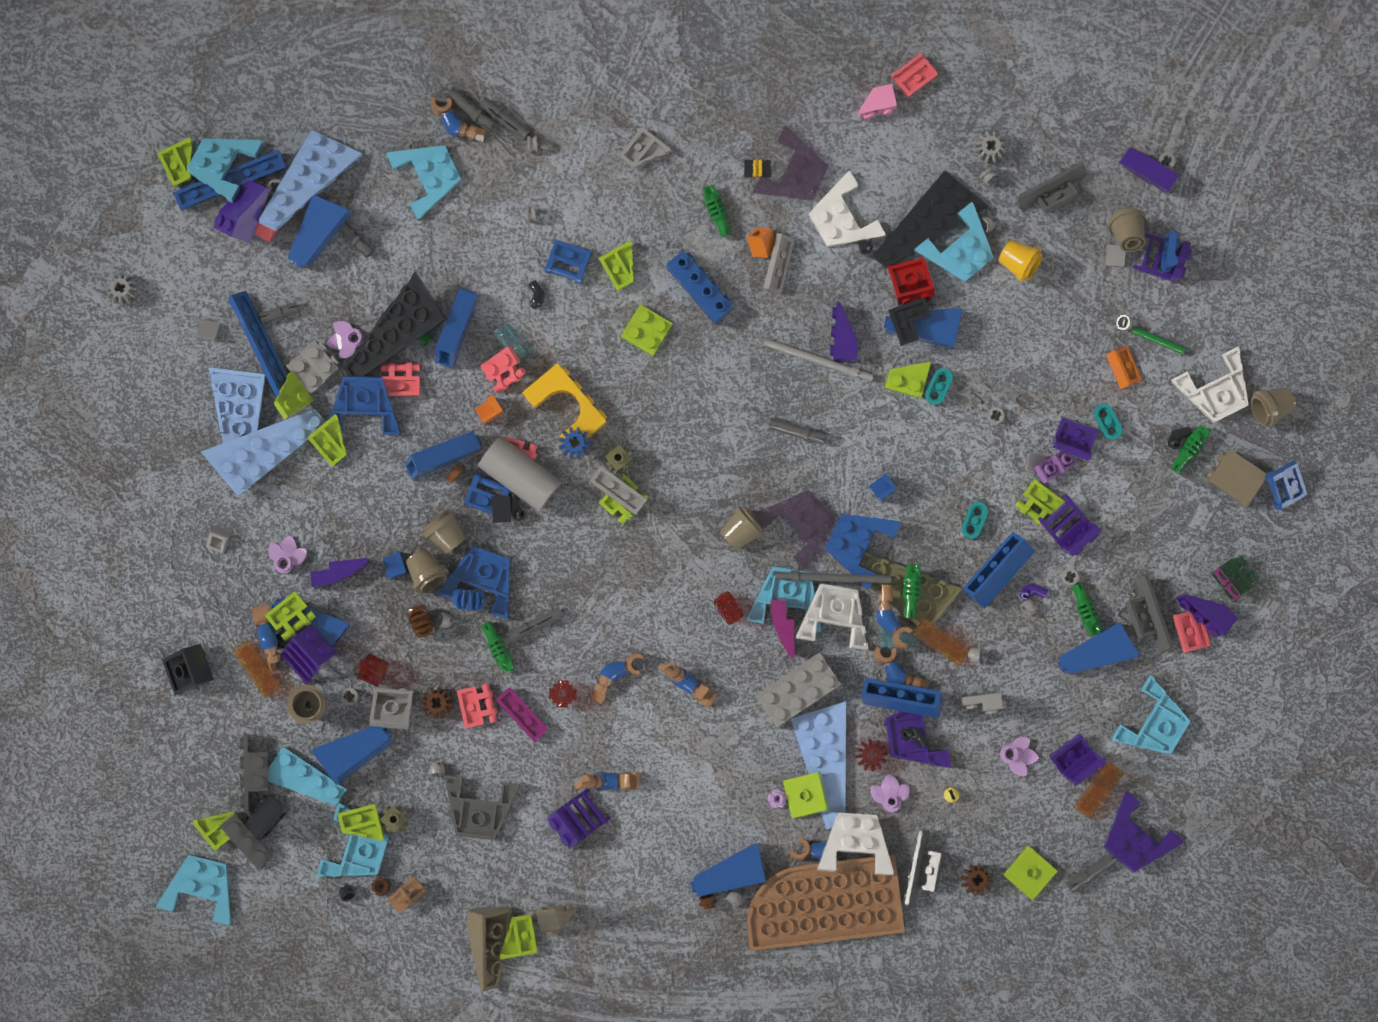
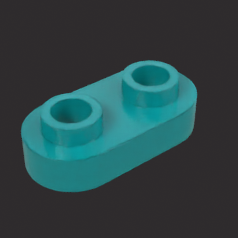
M941 368L934 373L925 393V399L929 404L939 405L944 400L953 379L952 373L948 369ZM945 376L946 381L941 382L939 377ZM937 393L938 398L933 399L931 394Z
M1108 404L1098 405L1094 409L1093 416L1103 436L1111 441L1118 439L1122 434V427L1113 409ZM1100 411H1104L1106 413V417H1101L1099 414ZM1113 428L1115 430V433L1110 434L1108 432V429Z
M975 502L969 507L961 527V533L965 538L975 539L979 536L988 514L987 506L984 503ZM980 509L981 515H975L974 510ZM969 526L974 528L973 533L967 531Z

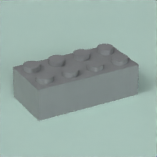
M819 652L756 694L755 697L777 728L839 687L841 683Z

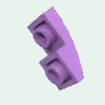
M1060 451L1035 466L1034 469L1044 484L1077 463L1071 454Z

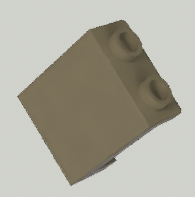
M1231 449L1226 451V453L1223 451L1216 460L1219 462L1216 468L1212 467L1207 473L1206 477H1208L1206 483L1214 485L1238 501V505L1246 508L1265 481L1267 473Z

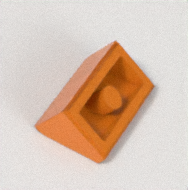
M1128 346L1113 350L1106 355L1121 389L1142 381Z

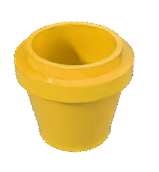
M1010 240L999 257V263L1012 272L1018 281H1028L1041 263L1043 254H1041L1042 250L1036 246L1031 247Z

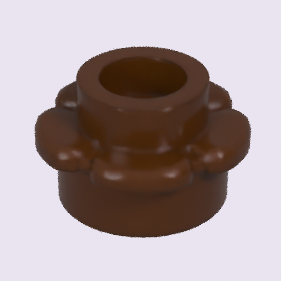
M377 877L371 885L372 891L377 896H384L391 889L387 878Z
M714 894L699 897V906L703 907L704 910L714 908L717 903Z

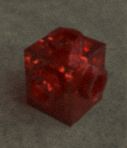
M369 653L365 660L361 659L357 669L360 671L357 678L379 687L386 676L390 663Z
M558 680V684H553V688H549V699H552L553 704H557V708H568V704L573 705V700L577 698V689H573L574 685L569 684L567 680ZM561 690L566 691L565 697L559 696Z

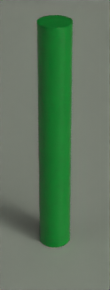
M1136 326L1131 328L1130 333L1183 355L1186 348Z

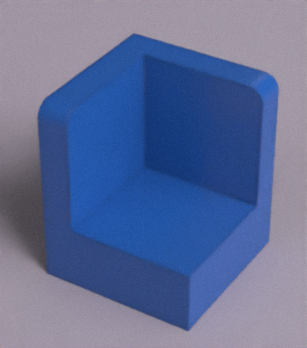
M886 473L869 486L880 502L897 489Z
M400 551L383 558L389 580L408 574Z

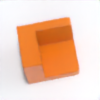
M757 227L747 236L751 254L753 257L769 258L772 255L775 243L773 229Z
M493 395L475 409L484 425L504 414Z

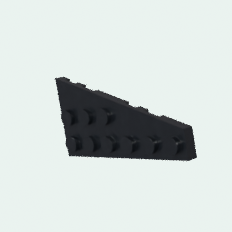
M944 170L872 255V258L885 269H888V266L898 263L906 258V256L915 252L914 249L927 238L932 242L963 223L964 221L957 213L970 202L974 204L977 213L988 208V205Z
M414 271L411 279L400 290V294L391 302L376 322L370 334H367L364 342L344 365L343 369L348 376L369 375L447 320L417 272Z

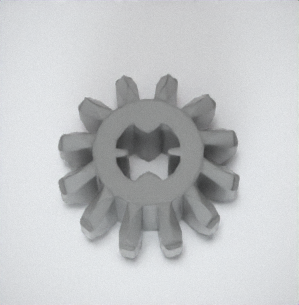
M986 131L985 137L983 135L978 136L979 141H975L974 144L978 148L974 152L981 153L978 156L979 160L985 157V163H988L989 159H991L992 163H995L996 158L999 160L1003 158L1002 154L1006 153V149L1003 148L1006 146V142H1000L1003 138L1002 135L997 138L995 137V131H993L992 136ZM988 144L989 146L991 144L994 146L993 151L992 149H987Z
M120 273L119 278L115 274L112 275L114 281L107 280L110 286L105 287V290L109 292L106 295L107 298H112V303L114 304L119 301L121 306L124 305V301L131 304L129 298L136 299V295L133 292H137L138 288L133 286L137 282L131 280L129 274L125 277L123 273ZM120 286L124 287V292L122 293L118 291Z

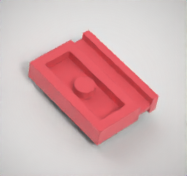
M920 53L892 74L891 78L895 80L902 92L909 98L937 77L938 73L928 60L924 58L923 54Z
M1190 612L1173 616L1183 653L1211 646L1206 627L1202 623L1197 622Z

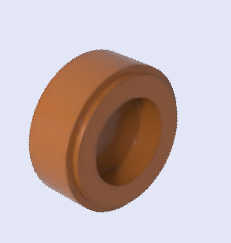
M458 465L445 479L452 483L463 472V469Z

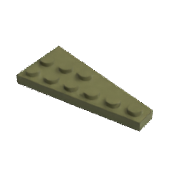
M865 552L859 566L876 575L892 576L891 583H872L870 589L880 595L882 594V585H893V602L890 605L904 615L905 600H903V586L907 567ZM921 573L920 599L917 601L916 618L907 619L927 633L963 588Z

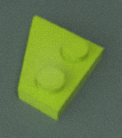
M190 137L157 153L174 188L192 180V175L187 170L192 160V140Z
M631 240L599 257L600 263L617 292L634 283Z
M931 362L889 369L884 389L921 399Z
M291 371L287 375V380L281 387L280 394L277 396L274 405L285 420L311 404L314 400L295 372Z
M334 414L307 437L331 467L347 455L337 414Z
M376 804L337 814L342 833L379 841L385 840Z
M234 811L192 821L193 825L214 851L230 840L228 835L220 828V824L235 813Z
M531 914L511 917L499 956L500 960L537 953Z

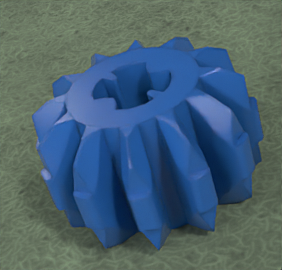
M570 427L569 435L566 431L562 432L566 439L559 438L560 442L565 443L559 445V449H565L562 453L564 456L570 452L569 459L572 460L574 454H576L579 460L581 459L580 452L584 456L587 455L584 448L591 449L589 444H585L590 442L591 439L590 437L584 438L587 435L586 431L580 434V427H577L576 433ZM573 439H577L580 444L579 446L576 445V448H572L570 443L571 440L574 442Z
M457 589L454 591L452 599L453 607L461 610L480 611L484 609L485 593L480 590Z

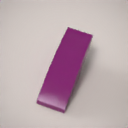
M771 597V614L777 635L789 656L795 658L794 616L786 615V597Z

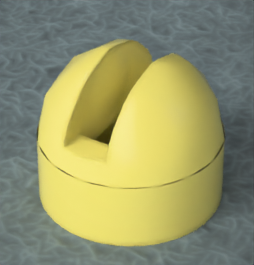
M949 787L944 791V799L947 802L954 803L959 799L960 794L956 788ZM950 790L953 791V794L955 796L954 800H952L951 795L949 793Z

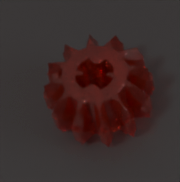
M730 592L721 593L714 599V605L718 613L728 625L737 623L743 618L744 612Z
M868 739L869 746L862 741L861 745L864 749L856 748L858 752H861V755H855V758H862L857 764L860 766L865 763L863 767L865 771L870 765L871 772H874L875 764L878 769H882L879 761L882 763L887 762L881 758L882 756H887L888 753H881L885 745L878 748L879 740H876L874 746L872 745V739ZM870 750H873V753L876 752L877 755L873 758V761L866 757Z

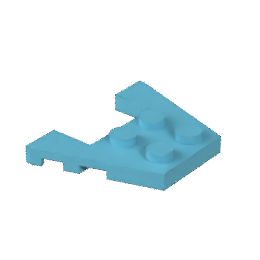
M203 138L187 170L191 175L205 185L208 184L219 195L222 194L229 202L233 203L240 190L239 185L224 181V178L238 153L257 158L263 142L261 140Z
M445 145L386 153L394 170L412 162L427 192V196L410 203L417 220H420L429 209L431 210L443 196H446L461 181Z
M972 202L957 213L970 229L943 252L940 253L928 238L914 249L915 252L923 255L929 261L937 264L962 282H965L994 258Z
M772 567L746 621L763 624L766 604L771 605V597H786V607L804 609L807 613L815 596L813 582L806 580L791 582V580L775 579V572H791L793 569ZM799 571V573H811L806 571ZM817 622L816 632H821L820 622Z
M1149 675L1141 691L1157 700V703L1138 734L1120 724L1110 740L1170 755L1191 721L1176 703L1171 700L1165 690L1160 687L1154 677Z
M338 803L333 820L339 821L337 814L349 811L350 809ZM350 834L342 863L337 864L321 859L317 877L378 875L389 836L384 834L385 840L379 841Z
M188 855L157 903L156 908L174 912L179 892L217 901L213 922L231 925L227 864Z

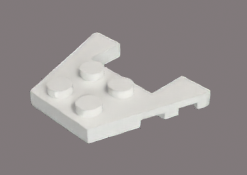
M850 171L809 212V216L826 247L886 236L878 220L860 229L843 200L842 195L858 187Z
M1239 347L1222 354L1231 373L1201 388L1196 389L1188 372L1171 380L1213 423L1249 405Z
M820 584L796 635V639L815 641L817 622L852 628L849 648L868 650L869 647L864 634L866 633L865 626H863L861 618L862 609L858 590Z
M838 813L817 871L835 872L836 854L838 851L875 854V874L893 875L894 871L877 815Z

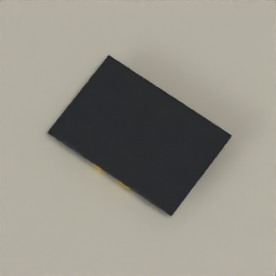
M744 160V177L771 178V160Z
M510 495L492 496L493 523L511 522Z

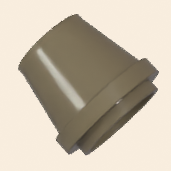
M1124 208L1114 213L1108 221L1109 231L1115 236L1121 250L1124 252H1135L1144 247L1146 243L1145 226L1147 224L1145 213L1136 208Z
M1286 387L1267 391L1259 390L1253 393L1251 409L1256 420L1261 425L1269 428L1275 426L1279 420L1295 411L1296 401L1292 392Z
M738 506L734 510L735 513L720 531L726 541L736 550L764 535V526L745 506Z
M447 509L423 527L424 532L422 533L425 538L430 539L445 554L466 539L455 518L456 514L452 510L448 512Z
M427 549L417 551L406 560V565L413 581V588L417 593H430L442 586L448 578L449 571L446 566L441 565Z
M302 685L295 688L287 700V709L290 716L302 724H311L318 721L326 711L327 703L323 692L311 685ZM309 701L313 703L311 709L306 707V703Z

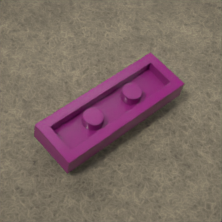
M511 687L496 699L534 743L549 730Z

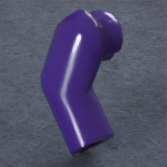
M1030 583L1022 587L1019 594L1023 600H1027L1034 595L1045 598L1048 589Z

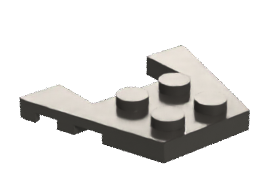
M445 775L456 836L495 840L516 797L520 784L502 782L500 802L461 798L463 777Z

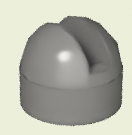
M991 217L980 219L984 233L994 229L995 222H993Z
M1121 315L1118 317L1116 324L1119 329L1126 331L1132 328L1133 320L1128 315Z
M1031 599L1024 601L1020 605L1022 611L1028 616H1032L1037 610V604L1033 605L1032 602L1034 600Z
M440 612L437 617V627H450L452 625L450 620H453L451 615Z
M971 648L967 653L968 660L973 663H981V648Z
M433 762L429 768L430 776L445 775L444 765L441 762Z
M731 891L725 900L731 905L739 907L742 896L738 891Z

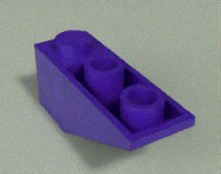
M837 302L836 307L832 309V318L835 319V326H831V337H834V345H830V356H833V361L856 363L858 340L841 303Z
M1187 594L1175 598L1180 602L1179 605L1183 609L1188 610L1193 615V618L1197 622L1202 623L1213 636L1225 635L1238 619L1223 604Z

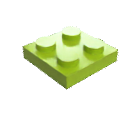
M640 304L623 331L621 338L649 355L654 356L673 323Z

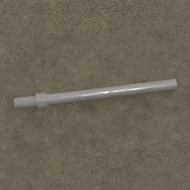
M765 338L763 343L764 346L850 374L849 376L853 378L859 377L871 382L874 374L859 370V367H850Z

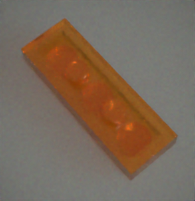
M922 618L912 633L959 667L970 651L924 618Z
M250 640L245 641L232 650L265 699L281 688Z
M1108 761L1073 808L1087 819H1090L1124 772Z

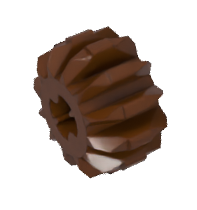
M416 605L407 611L411 628L418 638L429 636L434 632L433 620L425 605Z
M441 687L437 688V693H435L434 688H430L431 695L424 692V696L428 699H421V703H427L421 709L423 711L429 709L426 713L427 717L433 712L434 720L437 719L438 713L440 718L444 719L443 711L450 714L451 712L446 708L447 706H454V704L447 702L453 699L452 696L445 698L449 691L445 690L441 694ZM438 698H440V699H441V701H440L441 707L439 708V707L436 706V709H435V708L433 707V706H434L433 700H434V699L438 700Z
M978 863L975 870L973 864H970L971 872L967 869L963 870L967 877L960 876V879L966 880L965 883L961 884V887L969 886L965 891L967 894L973 889V896H977L978 890L980 895L983 896L985 895L983 888L987 891L991 890L986 885L987 883H994L992 880H987L993 874H985L988 870L987 866L981 870V864ZM978 874L982 881L974 885L975 882H972V878H975Z

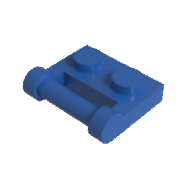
M1170 231L1164 238L1161 270L1164 273L1170 272L1178 263V257L1175 255L1176 249L1178 250L1180 245V238H1177L1178 232Z
M555 239L544 272L548 274L554 273L574 280L577 284H581L591 251ZM556 260L579 268V271L574 273L554 266V261Z
M1295 461L1265 475L1266 482L1269 483L1275 500L1274 506L1276 510H1282L1307 496L1298 463ZM1278 479L1281 480L1286 495L1283 499L1277 484Z
M475 473L464 505L492 515V496L496 495L477 489L478 484L503 492L502 496L509 495L510 490L501 483L481 476L482 474Z

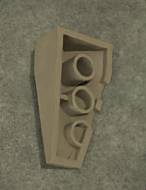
M579 904L541 907L537 909L536 916L541 932L546 931V935L558 934L557 930H561L578 910Z
M481 907L467 911V930L480 991L498 988L503 968L502 959L500 960L499 956L512 917V908Z

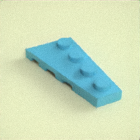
M282 747L268 768V782L335 806L338 805L347 791L346 788L340 784L336 785L330 777L285 747Z

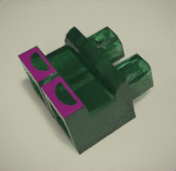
M1242 555L1226 561L1210 573L1220 587L1224 586L1222 589L1232 602L1253 587L1252 584L1259 578L1253 570H1250L1247 574L1242 572L1241 568L1247 564Z

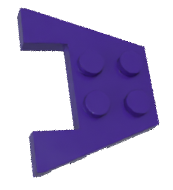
M899 711L885 718L890 757L947 768L951 767L949 750L929 753L927 744L919 748L915 740L902 738L901 730L906 726L919 728L926 739L923 715Z
M1126 791L1122 796L1121 804L1117 809L1116 817L1111 825L1104 848L1134 873L1183 844L1184 841L1170 830L1157 844L1128 818L1140 802Z

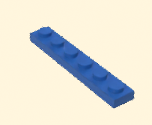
M277 150L230 169L224 181L239 185L240 188L248 180L255 182L285 170L287 167L280 151ZM201 181L173 192L181 211L220 196L211 186L205 185Z
M243 291L232 294L228 297V300L277 398L281 387L287 380V373L247 292Z

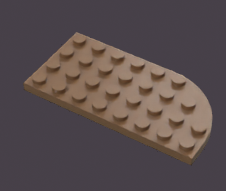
M895 854L889 855L894 871L893 875L875 874V857L836 861L835 872L817 871L818 864L790 867L771 876L758 889L749 908L747 930L750 951L905 933Z

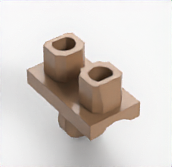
M413 876L387 900L400 914L424 894L426 890Z

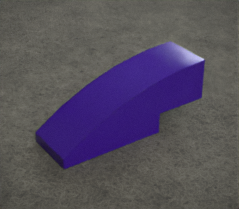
M1131 147L1119 161V164L1147 184L1150 185L1151 183L1165 194H1167L1179 177L1169 168Z
M361 558L329 562V570L310 572L311 586L313 588L325 587L350 578L370 563L369 559Z

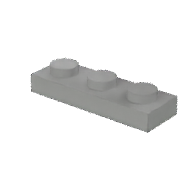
M776 234L764 289L776 294H782L795 239L784 234Z
M602 466L599 467L589 481L634 515H637L647 502L645 497Z

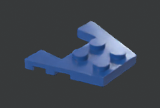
M344 376L330 414V418L337 414L341 432L343 433V414L382 415V435H400V428L383 377Z
M841 514L825 550L850 574L876 575L859 566L875 530L894 539L902 522ZM860 582L863 585V587L867 590H869L872 585V583Z
M473 546L436 594L452 600L454 591L457 590L460 582L497 594L491 614L507 620L510 559Z

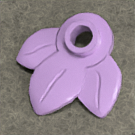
M334 322L333 327L336 334L330 337L326 344L332 349L340 350L339 355L341 359L349 358L353 355L356 348L360 347L364 342V334L359 329H353L348 322ZM354 335L358 336V340L356 342L352 341V337Z
M288 536L280 545L270 543L268 554L275 561L274 566L278 572L288 573L293 569V566L300 565L305 560L307 549H297L293 537ZM284 560L288 562L286 567L281 566V562Z
M1016 738L1012 744L1005 745L1000 751L1001 759L1009 764V768L1014 774L1019 776H1026V765H1030L1039 759L1038 755L1028 748L1030 744L1029 738ZM1008 750L1013 752L1011 758H1008L1006 755Z
M888 774L884 778L882 786H871V795L874 801L882 804L887 812L893 813L898 811L902 802L908 798L909 785H899L897 779L893 775ZM892 799L896 803L894 805H890L888 801Z

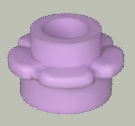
M775 789L768 795V801L773 808L785 806L787 799L785 792Z

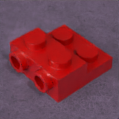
M924 257L888 266V273L898 306L924 297L926 302H928L935 296V288Z

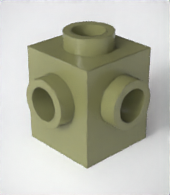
M620 444L617 447L613 445L606 451L605 459L607 461L604 463L611 472L614 470L616 473L620 471L623 473L631 467L632 459L630 457L632 454L626 446L622 448ZM617 454L622 456L620 461L614 459Z
M388 806L381 813L383 816L380 819L383 822L381 826L388 833L391 831L393 833L398 831L401 833L408 826L407 821L409 818L406 816L408 812L402 806ZM393 815L397 817V821L395 823H392L390 821V818Z

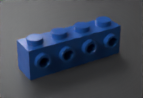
M683 250L666 264V269L716 325L733 311L731 306L733 302L727 295L723 296L719 292L721 289L715 281L710 282L707 278L708 273L704 268H698L694 263L696 261L689 252L686 254Z
M1012 532L964 586L963 590L975 603L985 609L1035 551L1024 538Z
M869 678L865 679L861 694L864 705L935 718L940 717L944 701L941 691Z

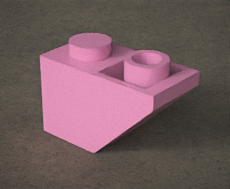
M892 84L872 89L859 110V118L871 119L876 114L889 115L896 110L897 103Z

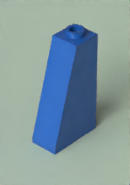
M313 195L288 255V259L293 261L292 264L303 268V266L310 267L350 217L352 210Z
M459 289L436 345L435 363L451 369L454 368L477 304V294L473 291Z
M963 309L929 310L930 317L913 322L919 341L953 349ZM886 316L884 328H887L886 334L897 336L891 318Z
M474 431L411 454L404 464L413 481L477 453L481 449L482 443L479 436L475 435Z
M286 598L277 599L271 608L273 609ZM309 607L304 609L302 612L305 616L311 611L316 617L310 621L311 624L333 648L351 626L347 622ZM296 616L288 623L293 626L300 619ZM304 626L302 629H300V630L297 632V634H299L301 631H303V630L306 629L307 627Z
M1119 622L1059 656L1057 664L1062 672L1066 671L1067 674L1134 659L1139 654Z
M371 726L316 747L311 751L337 785L393 743L390 740L392 735L386 727L382 729L381 727Z
M758 843L748 846L694 876V881L690 882L692 893H697L698 897L766 882Z

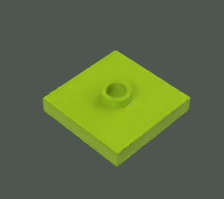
M820 772L783 781L792 818L829 810Z
M1027 845L1003 873V876L1033 901L1058 871Z

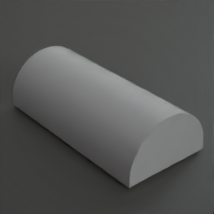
M502 436L496 439L478 464L479 468L538 512L542 510L562 483L561 480Z

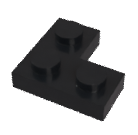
M925 297L888 310L900 346L919 341L913 322L931 316Z

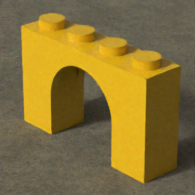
M557 363L522 392L534 409H537L555 394L567 393L572 395L580 404V415L577 421L570 427L573 428L574 433H576L577 427H580V434L586 431L587 435L584 438L592 437L607 424L605 413L601 409L596 410L593 406L595 403L588 394L585 396L580 391L582 386L576 379L572 381L569 378L570 372L564 365L560 367ZM568 428L567 430H565V431L568 433V435H569V434H570L569 428ZM562 433L561 435H559V438L562 437V438H565V439H566V437L563 435V433ZM573 439L574 442L570 441L572 448L580 445L577 439Z

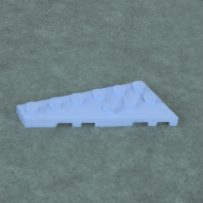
M311 130L259 218V223L277 231L300 208H304L313 195H319L336 180L337 176L343 171L348 170L350 165L356 160L358 161L362 157V153Z
M208 367L223 443L259 430L266 375Z
M314 409L201 451V453L233 492L240 496L309 440L307 437L326 421Z
M846 701L791 719L808 774L821 773L829 810L821 811L826 830L833 827L838 813H845Z

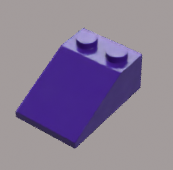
M248 180L240 188L234 202L228 201L220 209L215 219L214 228L230 237L251 243L270 189L252 180Z

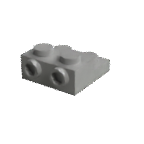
M315 340L302 349L300 354L286 365L290 371L295 372L311 395L340 371L337 367L339 362L333 355L329 358L325 353L327 351L326 347L320 341L316 343Z
M388 687L374 688L369 721L370 726L409 729L414 700L413 691L405 688L399 690Z
M1001 693L959 699L960 707L964 706L965 710L978 708L979 704L980 712L985 711V715L997 714L999 709L1006 708L1005 697H1001Z

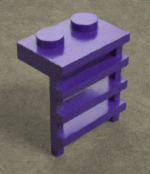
M1145 233V238L1150 240L1141 266L1134 264L1132 269L1171 281L1172 283H1176L1180 278H1183L1187 267H1184L1185 261H1189L1192 254V249H1190L1191 243L1183 241L1179 245V249H1176L1175 255L1178 257V263L1170 272H1163L1162 274L1156 272L1161 258L1164 239ZM1157 241L1160 242V246L1152 270L1145 267L1153 242Z
M1062 416L1053 438V448L1089 461L1092 457L1091 448L1098 430Z
M1065 493L1063 497L1066 501L1047 519L1044 520L1042 517H1039L1038 520L1061 547V550L1074 556L1081 553L1084 549L1083 547L1088 542L1094 541L1101 530L1097 525L1089 522L1072 499ZM1071 505L1073 510L1051 529L1048 525ZM1078 514L1080 518L1057 537L1056 533Z
M311 624L293 637L292 641L284 649L285 651L280 655L306 685L319 668L333 658L337 652Z
M1080 733L1049 756L1060 774L1074 786H1077L1106 764V760L1090 748Z
M585 789L547 817L550 827L556 830L561 842L569 849L611 819L610 816L604 818L589 798L587 793L591 791L590 789ZM578 799H583L598 820V824H595ZM571 804H573L577 811L580 813L582 818L590 827V830H586L584 825L581 823L576 814L570 808Z

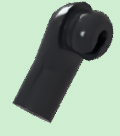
M534 280L528 284L534 293L529 305L532 309H537L542 306L545 293L538 282Z
M1190 426L1173 430L1168 438V446L1172 449H1178L1181 439L1192 434Z
M511 493V516L513 519L521 521L525 518L526 513L518 506L519 497Z
M906 726L901 730L902 738L915 740L919 748L928 744L919 728Z

